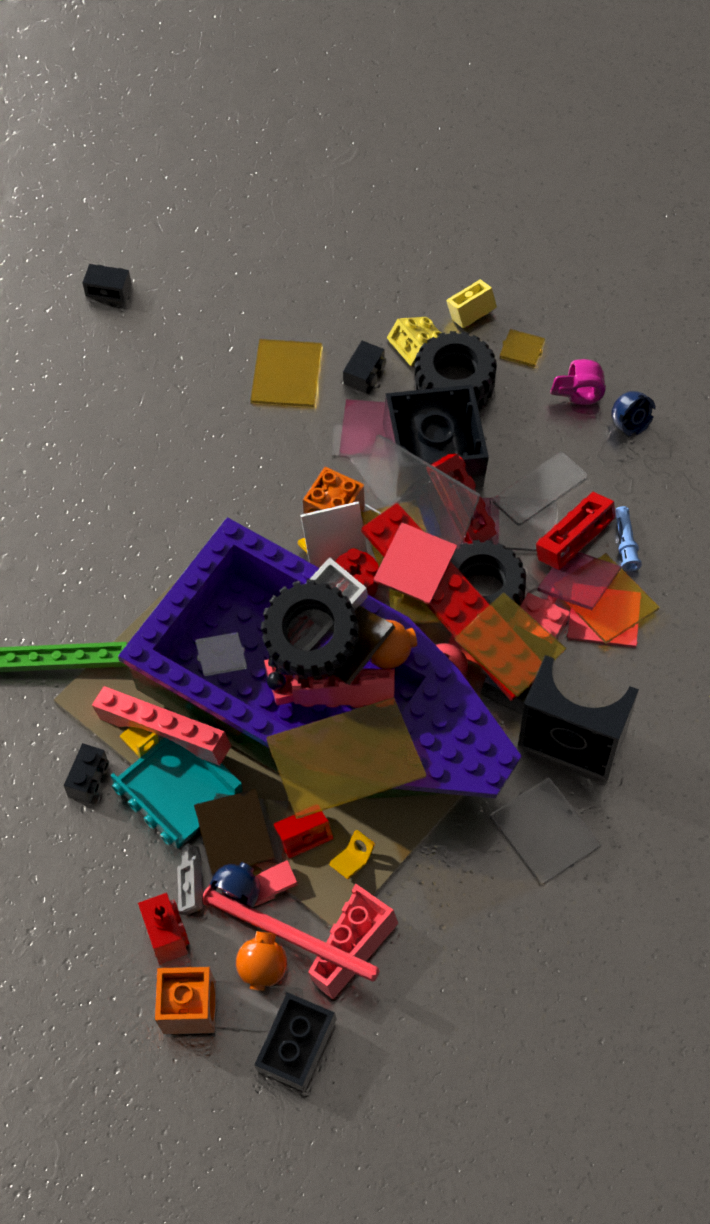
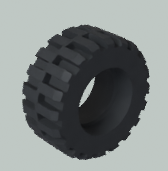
M450 331V334L440 333L437 338L433 336L427 340V344L424 343L416 355L415 388L416 390L473 385L477 407L479 408V405H484L493 394L497 369L495 354L492 349H489V345L485 341L481 342L480 338L475 335L469 336L467 332H462L461 334L456 333V331ZM447 366H461L470 370L473 375L462 380H451L441 376L438 371Z
M474 540L472 544L467 542L461 544L460 549L456 548L451 562L466 579L473 575L485 574L500 581L503 587L498 592L482 597L506 623L510 622V617L513 618L525 596L526 571L523 568L521 559L516 558V553L511 549L506 550L505 545L500 543L495 545L493 541L486 540V542H480V540Z
M307 580V584L302 585L300 581L292 583L294 587L287 589L285 586L279 590L281 595L278 597L273 596L269 601L271 604L270 608H265L263 613L265 620L261 622L264 644L275 664L280 669L283 668L287 674L291 676L298 675L300 679L307 680L308 677H313L314 680L322 679V675L328 674L330 677L336 674L335 670L337 668L343 669L347 665V659L353 657L355 645H358L359 624L355 610L348 597L343 596L342 591L337 587L331 588L327 582L321 581L320 584H316L315 580ZM306 610L323 611L331 617L334 623V634L330 641L323 647L313 651H303L295 648L289 641L287 629L292 619Z

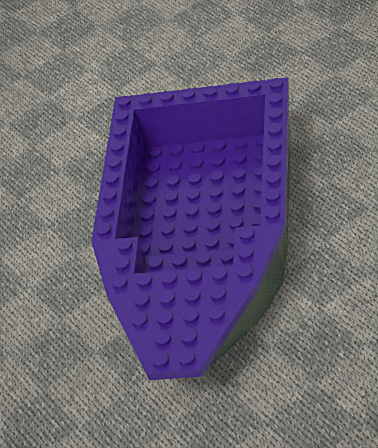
M228 517L118 655V660L129 666L138 691L182 716L224 731L232 746L280 774L319 792L369 799L440 794L496 799L521 759L519 751L461 671L409 617L369 595L360 606L385 620H394L401 623L405 629L413 628L417 637V647L411 648L408 659L400 666L392 668L395 669L394 706L377 708L371 705H364L361 708H354L350 705L327 707L326 705L315 704L311 707H305L294 702L277 706L272 689L267 685L268 676L264 660H268L270 654L262 638L261 622L265 620L263 613L265 608H270L271 604L269 601L271 598L281 595L279 590L285 586L287 589L294 587L292 583L300 581L301 585L306 584L307 580L319 570V567ZM368 661L367 664L363 667L369 669H383L373 665L370 661Z

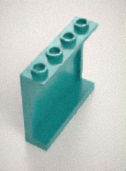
M163 738L118 777L114 773L111 774L113 790L120 797L124 795L129 800L127 803L136 813L140 811L145 816L143 819L151 829L156 827L161 833V839L168 846L172 844L177 850L200 831L194 808L195 804L243 792L242 783L222 763L219 766L203 760L167 738Z

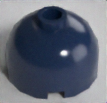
M629 391L622 394L615 401L611 416L619 430L628 436H632L631 434L634 432L638 435L647 429L654 418L651 415L652 409L655 410L656 406L654 400L644 393Z
M243 862L239 866L235 864L224 865L215 873L209 884L213 890L216 891L218 887L223 890L222 894L251 908L254 907L260 894V882L253 874L254 869Z

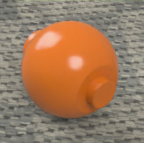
M387 620L394 624L395 629L369 661L379 668L392 669L400 666L408 659L411 648L417 647V637L413 628L405 629L401 623Z
M256 931L255 938L246 941L238 951L236 969L240 978L245 983L250 984V989L265 991V986L271 987L275 985L285 974L287 956L283 947L275 941L276 934Z

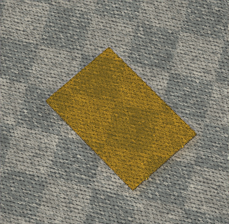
M394 697L266 737L272 753L271 756L274 758L296 819L427 776Z

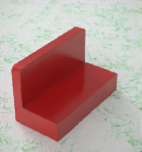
M319 805L274 823V828L281 838L288 859L334 839L329 821Z

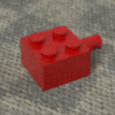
M166 892L139 902L138 905L159 965L188 955L186 946L190 945L175 899L169 900Z

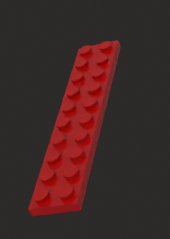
M398 503L361 528L364 536L383 557H385L401 523L421 531L423 530ZM450 561L430 605H426L512 701L533 685L542 662Z

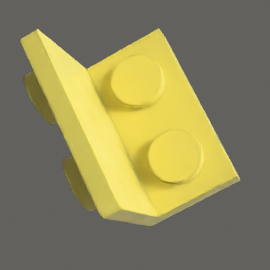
M428 317L400 318L395 322L387 339L410 366H415V358L420 347L424 343L427 344V340L433 336L437 338L438 334L442 332L434 326L432 320Z

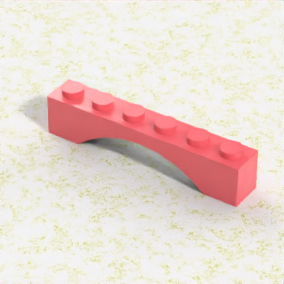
M105 686L92 704V707L102 721L118 727H136L153 732L177 743L197 757L219 766L231 748L225 732Z

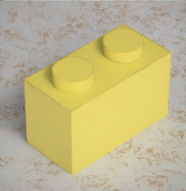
M481 279L446 300L452 320L462 328L471 325L474 321L497 308L492 287Z

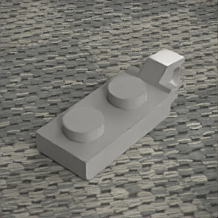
M190 844L182 846V863L180 866H177L179 913L186 916L203 908L200 849L198 846Z

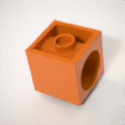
M324 467L303 498V512L307 514L359 502L362 513L365 509L364 484Z
M210 967L157 968L155 1021L162 1033H215L216 981Z

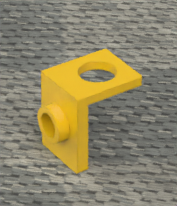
M129 727L120 735V739L139 758L159 743L158 734H150L147 730L136 727Z
M355 830L348 847L331 860L329 865L346 879H349L367 864L376 844L360 831ZM357 840L364 842L367 848L366 852L358 849L356 845Z

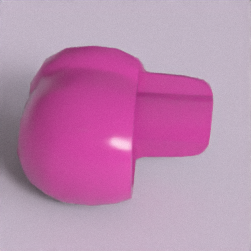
M574 360L570 364L568 376L563 375L554 378L550 393L555 396L568 397L570 402L578 405L597 403L603 398L606 390L604 371L600 364L593 360Z

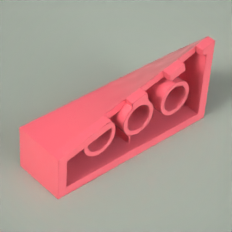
M363 668L350 685L345 684L344 681L334 675L329 677L328 674L322 675V679L314 680L313 677H308L307 680L300 679L298 675H294L292 684L294 703L305 707H311L315 704L326 705L327 707L350 705L354 708H361L364 705H371L377 708L394 706L395 669Z
M355 884L352 889V895L349 901L345 902L341 910L342 914L337 923H334L331 928V934L326 943L367 961L398 925L395 912L388 905ZM319 956L316 957L308 972L314 986L332 999L338 995L355 975V973Z

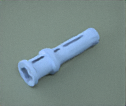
M621 506L615 509L621 543L618 549L623 559L621 563L622 569L626 572H632L640 569L642 562L638 559L637 552L639 546L633 538L629 508Z

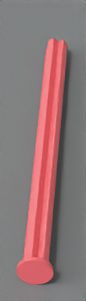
M210 886L203 893L202 904H210L262 930L276 934L277 937L373 982L380 973L378 967L221 894Z

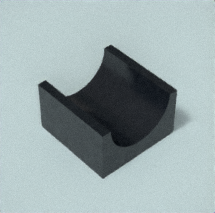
M473 385L386 393L383 428L397 496L406 495L408 488L414 482L430 475L427 469L429 465L448 454H458V456L462 457L466 464L465 470L468 476L472 477L476 484L475 488L484 487L489 455Z
M545 655L524 703L518 746L608 780L627 733L639 689L629 686L622 698L605 707L590 708L577 705L564 697L556 687L552 675L555 658Z

